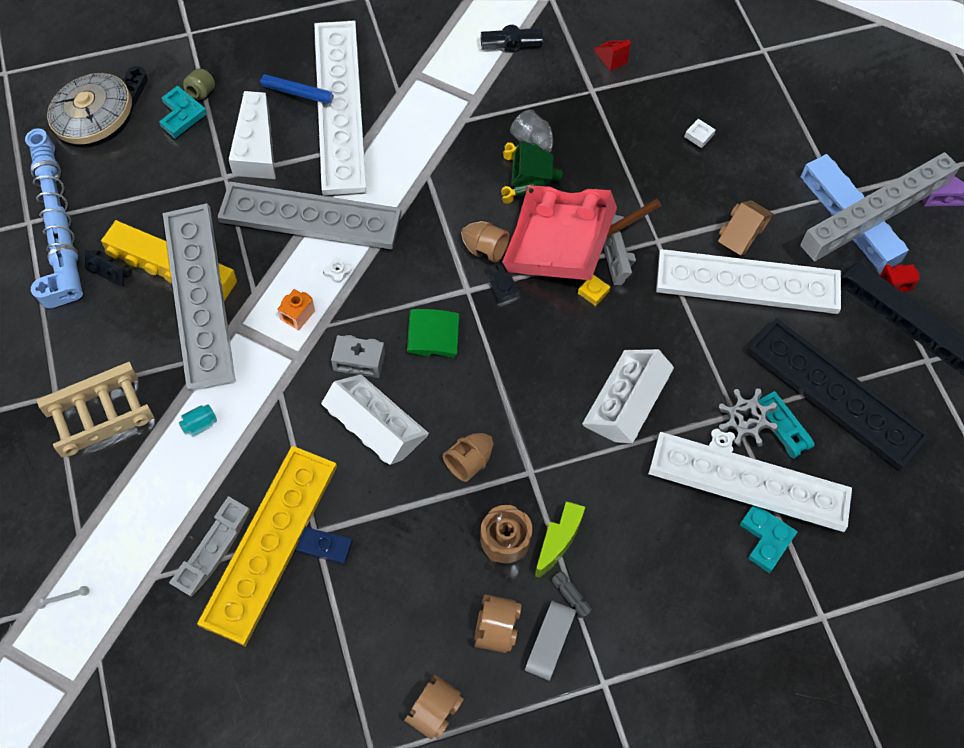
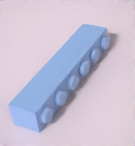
M827 154L805 165L801 178L832 215L865 198L851 183L849 177L845 176L836 162ZM885 221L853 239L880 273L886 265L890 264L893 267L902 262L909 251L905 243L897 237L890 225L886 224Z

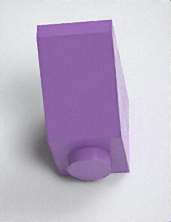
M954 176L950 184L922 199L924 206L964 205V182Z

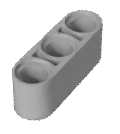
M555 601L551 602L525 671L550 681L574 619L575 609Z

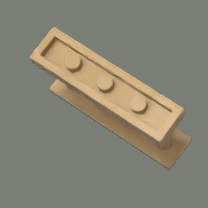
M130 361L37 399L38 406L46 417L53 416L61 441L54 443L53 446L61 457L74 455L85 447L135 426H143L149 420L154 419L149 406L144 405L141 407L135 394L132 382L137 381L138 377ZM122 387L132 411L117 416L109 392ZM99 397L108 421L94 426L86 402ZM76 406L85 431L71 436L62 412Z

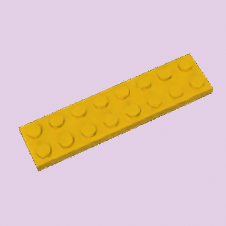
M291 446L197 623L199 627L246 647L297 547L304 528L307 527L337 468L335 462Z

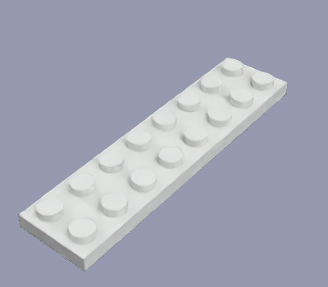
M660 249L656 292L839 314L841 310V270Z
M659 433L649 470L650 475L845 532L848 527L851 487L667 433Z

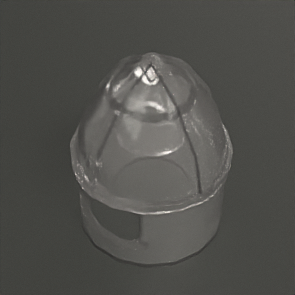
M532 109L521 113L511 125V134L519 142L523 140L528 143H537L543 150L550 152L553 146V135L548 122L543 120Z

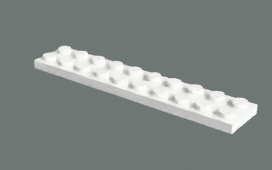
M355 21L314 23L317 88L331 91L334 95V99L330 104L318 101L322 194L334 195L366 192Z

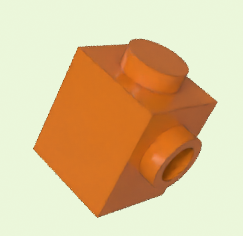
M293 289L289 295L287 294L283 297L281 305L277 310L281 321L299 331L315 312L313 298L308 293H301Z

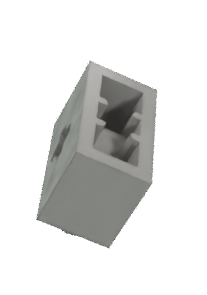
M337 335L331 358L333 371L379 378L385 356L384 343L376 339L364 340L352 335Z

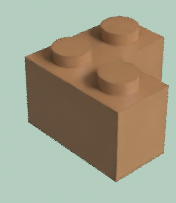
M752 200L737 204L730 214L733 216L729 224L725 223L719 232L721 237L718 242L739 255L746 254L756 236L764 231L774 213Z

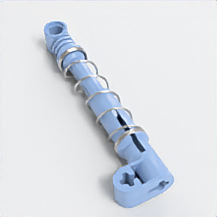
M33 129L26 135L25 141L30 148L33 162L31 165V174L35 178L33 183L42 188V193L37 195L36 199L39 202L45 203L46 209L40 212L39 215L44 219L45 229L43 234L47 235L49 244L46 248L49 252L47 257L50 265L53 266L54 274L35 280L31 286V293L45 308H54L76 301L83 295L77 267L79 255L78 251L73 247L74 233L69 229L71 218L66 213L67 200L62 196L64 185L59 180L61 170L54 157L55 146L43 129ZM36 179L40 180L41 185L35 183ZM57 180L60 182L62 186V192L60 194H58L57 190ZM40 195H43L44 201L39 200ZM59 197L64 199L65 209L61 207Z

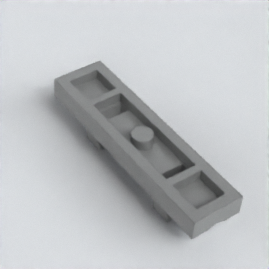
M615 214L611 225L624 217ZM618 231L606 238L603 246L614 285H622L625 282L626 278L632 274L631 265L636 261L634 253L626 252L621 232Z

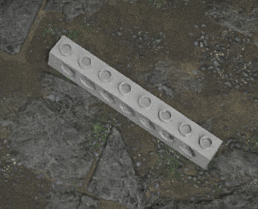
M944 152L808 229L800 246L815 262L950 184L960 167Z

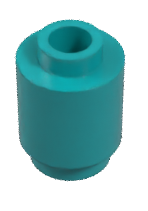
M207 404L205 406L200 405L180 416L182 420L178 423L185 435L189 433L193 437L212 427L217 418L210 405Z

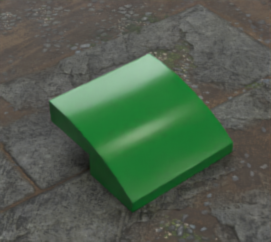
M411 309L409 313L407 352L426 357L433 353L454 358L457 355L459 313L433 309Z

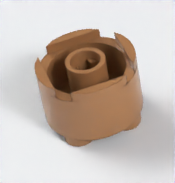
M512 505L497 506L489 511L481 524V546L489 559L493 562L513 563L527 554L532 537V524L529 517ZM507 532L508 536L506 537L502 533Z
M484 594L481 603L484 604L483 610L479 611L474 647L501 653L511 651L517 637V630L513 629V626H515L516 619H519L521 604L516 603V600Z
M435 674L431 679L435 684L433 685L429 682L410 712L414 715L413 718L407 715L404 720L431 740L433 737L437 739L441 737L449 724L445 718L449 713L454 715L464 700L460 696L462 692Z

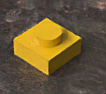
M593 275L591 280H587L579 288L578 294L596 306L608 294L610 286Z

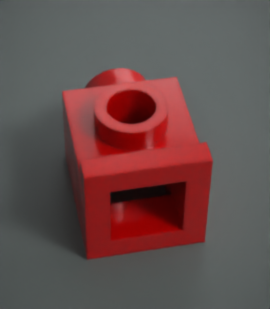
M888 264L880 274V277L903 293L913 291L920 280L919 272L913 264L906 266L897 265L893 268Z

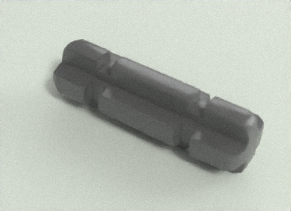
M562 571L553 576L552 582L557 588H560V593L570 606L576 608L577 615L580 618L586 617L591 612V607L586 601H583L582 595L572 582H568L569 578Z

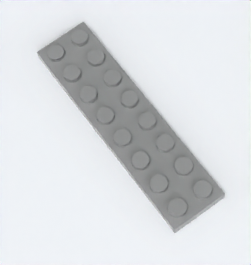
M229 182L217 218L219 223L393 249L401 217V208Z
M202 204L163 213L187 389L192 391L234 382L236 378L210 206Z

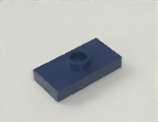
M305 527L298 541L296 552L345 565L353 541L351 538Z

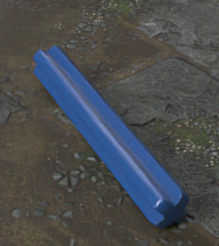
M266 74L260 79L262 86L327 104H330L334 99V95L328 90Z

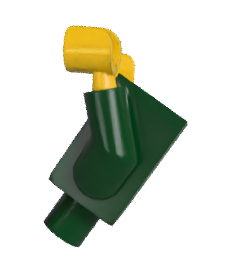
M522 140L517 147L512 143L505 145L504 159H513L511 186L514 189L508 186L502 188L501 194L507 195L502 197L503 203H511L515 195L517 197L526 195L528 186L547 187L551 181L560 182L563 171L553 167V155L543 150L537 143H528ZM529 187V192H530V193H533L534 190H533V188H530V187Z

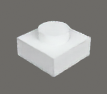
M697 119L686 131L685 138L702 148L713 137L715 129Z

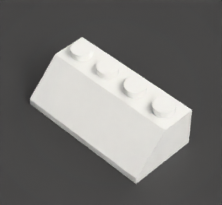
M659 349L624 350L582 424L584 427L614 442L633 443L674 367Z
M361 374L334 381L321 403L332 416L338 418L345 425L347 430L356 434L365 446L370 447L379 455L382 461L389 465L402 461L429 434Z

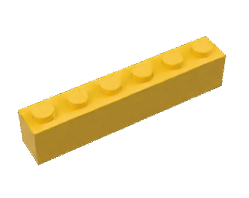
M115 220L101 240L106 254L114 259L120 258L132 267L139 266L151 275H160L172 283L167 241ZM219 264L225 301L237 283V279L233 269Z

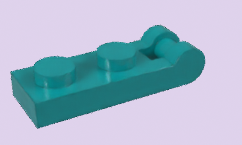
M775 391L758 400L761 406H769L773 402L777 404V411L768 413L766 420L777 424L778 430L774 433L785 446L786 452L791 458L794 459L801 454V451H807L814 447L812 438ZM796 436L799 442L795 443L792 438Z

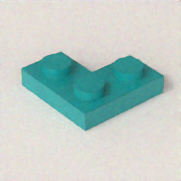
M176 86L162 97L163 103L172 112L160 120L159 123L166 132L176 138L207 114L206 108L179 86Z
M755 505L752 506L740 526L761 539L748 559L768 573L772 571L797 533L796 530L774 515Z

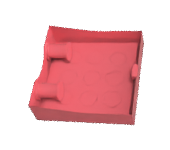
M528 186L516 229L502 261L507 272L591 280L617 209L611 190L586 189L579 193H567L552 187ZM529 187L534 190L533 193L529 192Z

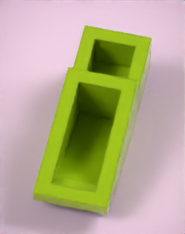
M566 502L560 524L549 523L536 568V577L540 578L549 571L569 548L581 524L585 511L584 506Z

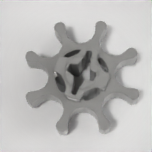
M735 389L734 394L738 399L737 404L733 407H727L724 404L719 405L721 412L728 413L731 416L729 422L719 425L720 431L725 432L728 429L737 430L738 436L734 440L737 447L741 446L743 437L748 435L755 437L757 446H762L763 442L759 437V432L764 428H769L774 432L778 430L776 423H770L766 420L768 413L777 411V404L773 402L769 406H761L758 403L762 396L761 389H756L755 396L750 400L743 399L739 389ZM749 414H752L753 419L749 418L746 422L743 416L748 417Z

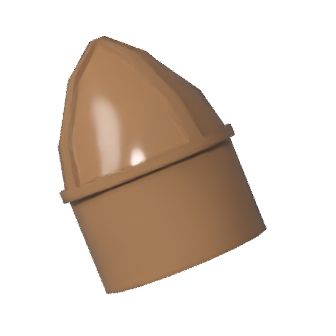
M479 221L471 223L461 230L464 244L477 257L485 253L490 261L496 263L503 257L508 247L509 232L494 226L490 222Z
M476 433L459 438L456 444L443 453L444 462L451 473L461 481L467 482L480 470L486 468L494 445L492 436L485 433Z

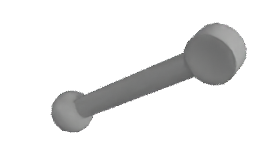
M82 586L79 590L52 598H38L35 600V606L38 609H43L47 604L77 595L86 596L89 593V588Z

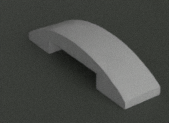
M228 496L214 516L216 521L189 561L182 563L169 583L192 597L207 581L227 554L238 536L250 509Z

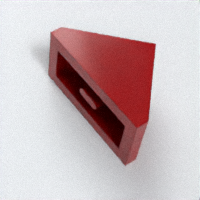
M611 40L595 47L594 51L608 70L612 71L627 64L631 43L630 40Z

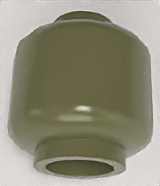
M198 68L194 69L184 79L183 86L185 92L193 99L203 100L214 90L215 82L208 71Z

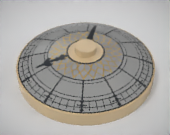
M106 73L85 75L68 83L55 95L49 105L47 113L48 123L57 137L65 142L72 144L96 142L112 134L124 123L131 110L132 97L124 82L114 75Z

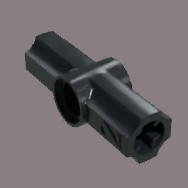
M507 25L502 30L480 31L481 49L504 48L506 52L514 53L519 51L521 47L543 46L542 28L519 29L516 25Z

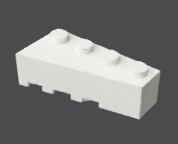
M244 91L229 156L233 176L276 179L270 113L266 93Z

